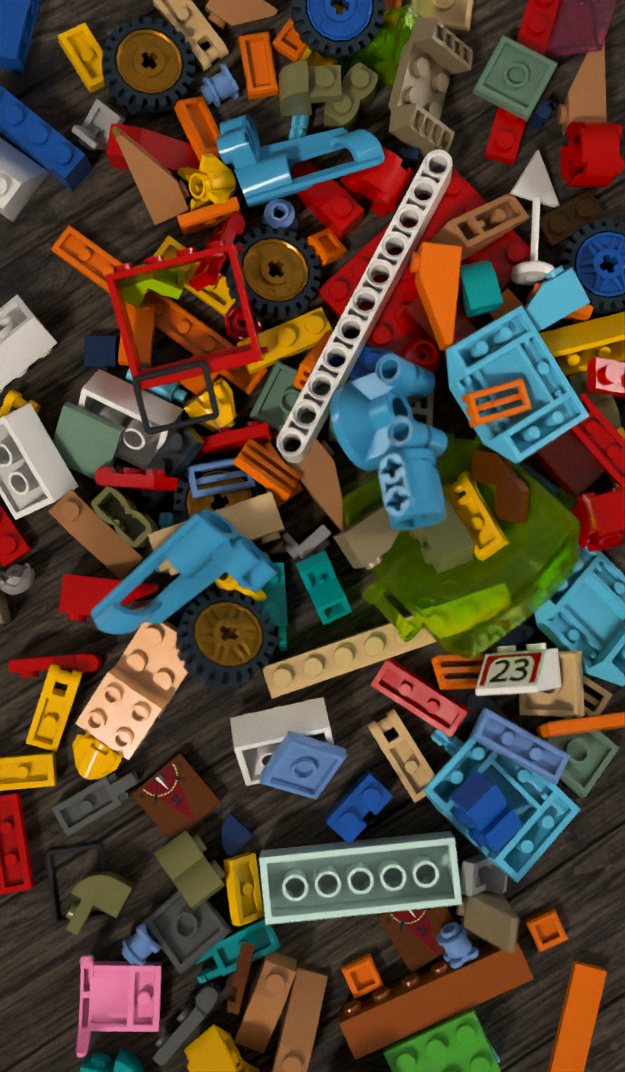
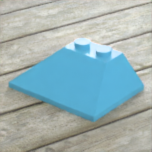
M522 305L446 350L449 389L469 421H471V417L465 411L468 407L466 402L463 403L461 396L517 379H524L532 406L531 410L473 427L484 445L515 464L589 417V414ZM515 387L477 398L475 403L479 405L519 393L518 388ZM520 399L478 413L481 418L522 406V402Z
M576 540L531 592L536 624L561 651H582L583 673L624 686L625 575L601 551L588 552L587 546L583 551L580 550Z
M468 738L422 789L435 808L483 856L516 883L521 880L581 810L555 784L471 738ZM476 770L496 783L507 800L506 804L514 810L524 825L497 853L487 845L480 847L473 841L468 834L471 830L470 827L463 825L453 812L456 810V807L449 799V796Z

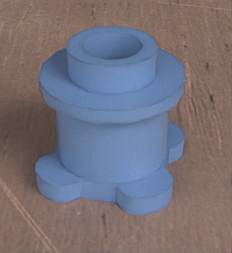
M225 64L220 65L221 72L210 78L203 77L204 85L200 87L207 103H214L216 107L221 105V101L231 96L234 100L239 98L237 83Z
M275 199L266 205L262 215V223L268 227L272 226L273 232H276L278 227L285 228L284 234L290 230L294 231L297 229L298 220L295 218V210L289 201ZM278 214L284 215L282 218L275 217Z
M144 922L136 927L137 932L130 938L125 937L122 940L124 947L122 948V954L130 964L144 965L146 958L152 952L157 953L162 949Z
M456 922L443 926L437 937L439 945L443 946L446 951L443 954V958L446 962H449L451 968H458L464 962L474 959L479 955L478 948L473 947L471 941L466 936L468 930L463 927V924Z

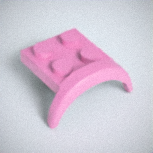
M83 955L80 958L81 980L76 1046L77 1057H85L87 1055L91 1031L159 1032L162 962H146L140 966L136 963L130 964L128 961H95L93 955Z

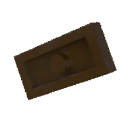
M589 189L540 217L539 233L550 250L570 239L584 225H590L593 221L602 220L605 214Z

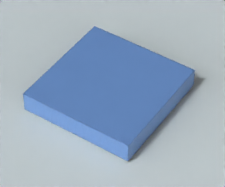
M288 731L260 773V784L317 800L346 759V749Z

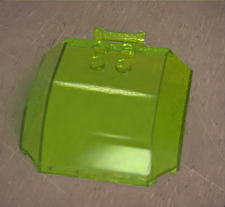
M445 433L447 447L442 455L435 458L436 465L434 466L438 470L441 486L443 487L447 483L453 484L458 480L457 476L465 470L471 474L472 449H493L484 445L479 436H476L475 440L457 439L453 433ZM512 462L510 466L519 480L523 479L529 489L528 522L518 524L495 518L509 544L484 561L477 559L473 552L472 561L437 574L432 564L428 565L425 562L418 539H413L408 530H400L390 550L381 555L383 561L369 569L379 580L367 587L362 596L369 604L373 603L398 630V636L404 642H409L420 630L425 628L445 651L471 660L539 609L572 574L579 563L578 535L580 521L519 464ZM379 475L342 499V524L345 528L384 502ZM476 482L478 490L493 516H495L496 486ZM465 491L459 494V499L466 495ZM389 590L414 618L408 622L385 598L383 593Z

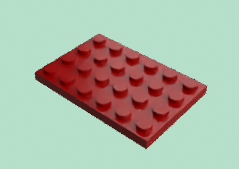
M453 166L450 184L414 252L418 251L423 242L430 243L450 220L487 204ZM422 194L418 197L419 200L423 201L431 198L427 194ZM406 221L402 225L406 228H412L417 224L414 221ZM389 225L318 289L317 295L339 318H341ZM512 229L469 258L461 261L460 266L489 260L494 268L501 291L512 281L511 273L513 267L519 263L530 261L531 248ZM395 247L389 249L387 253L395 256L403 251ZM411 258L365 344L366 347L394 351L401 358L405 345L414 339L429 340L439 348L415 285V272L410 271ZM381 274L375 276L373 281L384 283L389 278ZM462 300L457 301L454 333L472 318H466ZM363 302L358 308L363 311H369L374 307V304ZM350 329L356 336L360 334L358 330Z

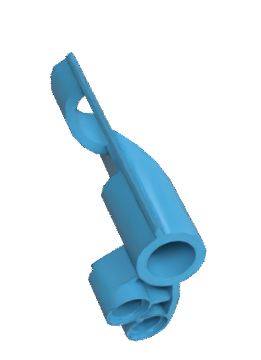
M245 114L221 122L219 125L221 135L217 136V147L221 159L225 165L232 163L249 208L302 192L317 183L380 165L385 159L378 139L364 129L348 132L342 127L260 147L255 121L252 116L249 117ZM343 148H347L354 158V161L292 179L290 173L295 163Z
M204 509L198 514L195 513L90 612L99 630L110 634H126L135 631L144 622L161 624L225 572L235 579L241 588L245 589L247 587L257 592L278 573V569L248 537L237 532L235 527L226 518L217 512ZM166 559L181 573L177 579L142 611L128 610L120 604L132 590Z

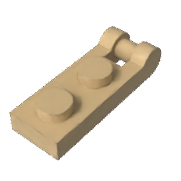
M153 0L154 6L166 22L175 26V33L177 34L181 31L185 36V42L189 41L192 47L191 53H194L195 61L203 72L212 67L211 62L218 57L223 59L229 54L224 42L192 0ZM208 41L211 47L203 51L200 45Z
M392 709L386 713L387 717L377 723L374 720L367 726L415 803L426 796L422 789L431 781L435 774L398 714ZM394 727L399 735L388 741L384 733Z

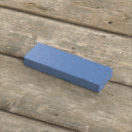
M483 708L469 738L552 784L558 783L571 756L487 708Z

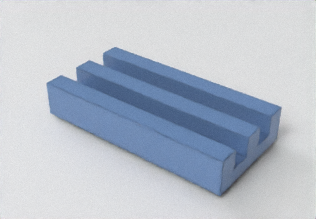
M235 458L187 467L193 499L256 488L255 480L242 470L201 478L195 477V473L236 466L233 464ZM246 476L248 479L246 482L202 490L197 488V485Z

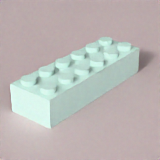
M451 831L352 841L350 845L347 842L261 850L259 857L266 925L462 904L456 843Z

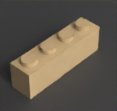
M272 492L214 511L226 518L235 527L237 532L245 535L252 542L261 539L262 544L281 538L279 532L285 531ZM185 522L148 534L153 552ZM167 559L158 566L160 572L169 571L170 576L180 574Z

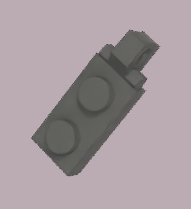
M135 770L121 778L114 772L57 804L51 810L66 836H69L120 806L124 800L130 797L126 790L138 784L141 780Z

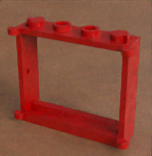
M227 239L217 240L208 243L209 249L196 252L195 247L185 248L176 251L177 257L164 260L163 255L145 259V265L133 268L132 263L122 264L113 267L114 273L105 275L132 379L137 375L198 360L207 362L210 373L264 360L263 354L269 353L268 346L261 348L238 253L244 251L243 244H228ZM229 254L251 343L143 370L120 281ZM197 367L138 383L140 390L202 376L203 371L202 367Z

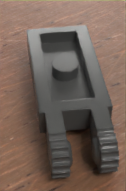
M209 980L205 984L206 986H203L197 994L196 1005L193 1007L189 1003L176 1018L180 1022L176 1029L172 1032L168 1028L157 1040L155 1045L158 1047V1050L152 1058L156 1063L163 1066L214 1007L223 990L220 982Z

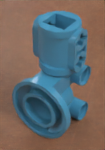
M389 353L383 355L378 360L375 372L335 390L331 399V420L338 442L347 457L362 470L374 471L379 469L384 506L390 514V528L401 531L415 530L433 526L446 519L447 515L440 476L434 466L436 465L435 458L442 455L446 450L447 437L442 430L413 420L412 410L406 399L412 395L420 398L428 396L435 387L434 374L424 367Z

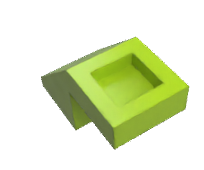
M172 268L120 281L124 301L126 304L140 307L148 289L154 290L162 296H169L178 300L183 291L185 272Z

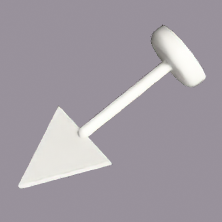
M537 150L510 192L511 195L533 201L530 261L517 264L513 267L511 273V280L513 282L527 286L543 283L547 280L545 274L555 269L549 263L538 261L540 204L553 208L560 207L540 152Z

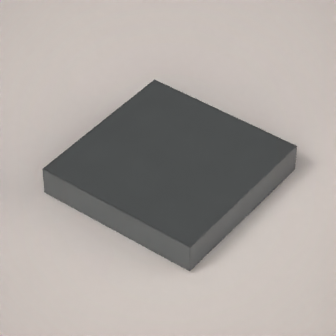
M179 890L144 920V923L179 974H184L233 931L210 898L193 910Z

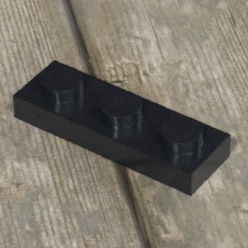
M192 425L174 429L143 470L142 475H145L146 469L165 470V477L179 479L203 448L205 442ZM130 489L145 512H154L169 492Z

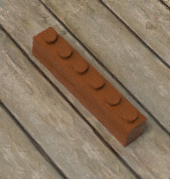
M517 940L514 953L506 952L489 942V944L478 948L479 955L476 958L464 962L458 968H451L449 962L442 960L433 964L430 968L431 970L423 974H410L404 977L400 984L392 988L388 986L381 987L372 993V997L361 1002L357 999L345 1004L342 1010L338 1011L339 1024L354 1059L357 1060L533 980L534 978Z

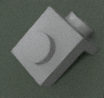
M97 98L83 124L74 125L71 131L79 137L78 142L91 151L95 149L107 150L111 123L122 125L126 118L106 101Z
M322 524L300 545L285 532L282 537L286 542L282 546L294 559L300 556L304 560L312 552L318 554L331 544L327 540L331 536V532Z
M481 854L462 861L459 869L461 894L472 897L485 890L503 894L507 889L508 875Z

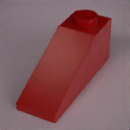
M111 123L106 155L112 168L129 170L111 128L118 126L169 169L174 177L182 178L177 174L178 168L189 167L199 169L200 162L191 144L144 128Z
M308 160L295 163L290 173L292 179L321 170ZM333 179L314 184L309 189L294 194L326 228L329 227L340 242L363 223L364 209Z
M63 574L59 612L68 613L67 619L87 621V615L92 616L90 611L123 580ZM140 583L120 604L123 606L162 591L163 585Z

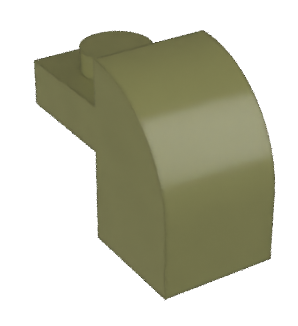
M308 60L287 65L279 73V102L282 116L312 115V103L342 101L341 65L309 66Z
M97 871L86 876L71 891V894L82 900L81 902L75 900L69 909L66 918L70 919L66 930L78 935L83 930L94 907L117 918L136 883L113 871Z

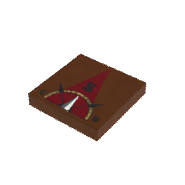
M182 752L131 794L170 842L185 830L188 831L222 801Z
M447 906L378 914L380 922L411 973L446 952L444 947L439 945L437 937L443 926L456 922Z

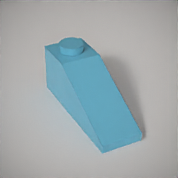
M561 265L546 273L545 277L547 280L539 285L523 308L538 332L590 303L573 268L569 267L564 270Z

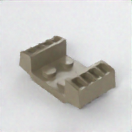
M434 17L416 19L410 39L402 49L388 105L391 111L388 133L394 135L408 147L419 149L418 154L424 158L433 150L440 149L448 153L455 132L440 121L450 77L451 74L470 71L473 60V50Z

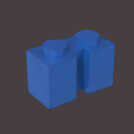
M367 768L325 814V821L350 845L367 826L364 816L369 811L377 815L392 799V791Z
M477 770L449 796V799L456 807V810L453 812L463 825L470 827L471 830L468 834L480 847L487 845L497 853L524 826L514 810L506 804L507 800L496 783Z

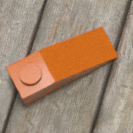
M423 242L418 251L412 253L410 271L415 272V285L440 350L446 351L453 346L462 247Z

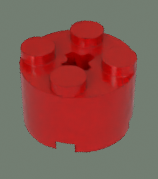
M573 121L568 125L564 136H570L568 145L561 147L560 154L561 176L563 181H569L566 186L608 187L614 176L622 173L624 166L623 156L619 155V143L622 138L621 124Z
M382 147L385 159L380 165L341 177L340 182L358 204L361 202L371 207L370 209L374 214L386 218L389 212L396 210L414 174L410 167L406 171L400 166L403 159Z
M625 486L615 487L609 490L608 493L598 496L593 492L579 496L577 498L578 504L569 511V516L580 550L583 551L587 546L588 552H594L622 545L621 539L625 537Z

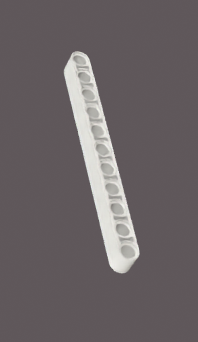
M440 149L433 150L424 158L277 438V447L283 459L287 462L299 463L308 455L331 411V399L335 390L343 386L349 377L412 253L415 251L448 188L452 176V158L446 151ZM439 167L444 169L445 171H443L442 173H434L431 171V169ZM420 194H427L431 198L423 201L416 197ZM406 221H414L417 225L412 228H406L402 224ZM395 247L403 251L395 256L387 253L389 249ZM381 274L389 278L384 283L373 281L375 276ZM363 302L374 304V307L369 311H363L358 308ZM349 329H356L360 332L354 339H348L343 336ZM340 356L345 359L344 364L340 367L329 365V361L334 357ZM320 384H327L331 387L330 391L325 395L314 393L315 388ZM305 412L316 414L314 421L309 424L301 423L299 420ZM295 439L301 442V446L297 451L287 452L285 450V445L288 441Z

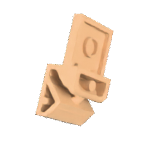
M167 620L161 624L144 622L140 626L117 664L107 672L75 723L128 760L149 734L156 718H160L188 674L183 667L184 660L180 661L178 658L179 649H176L178 628Z

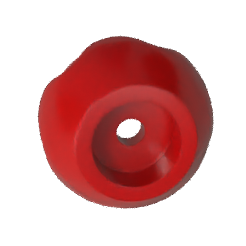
M236 306L225 316V331L231 339L241 342L248 339L249 334L247 326H241V323L245 322L243 309H238ZM253 315L257 333L259 334L263 330V322L256 321L257 316Z
M414 339L407 343L402 350V358L424 367L432 373L438 370L441 356L438 348L431 341Z

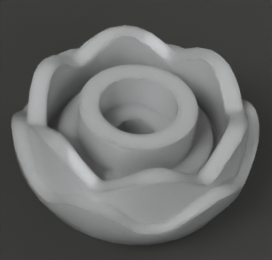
M25 563L23 566L18 564L11 565L6 572L0 571V590L9 595L19 594L28 590L34 582L35 570L31 569L28 563Z

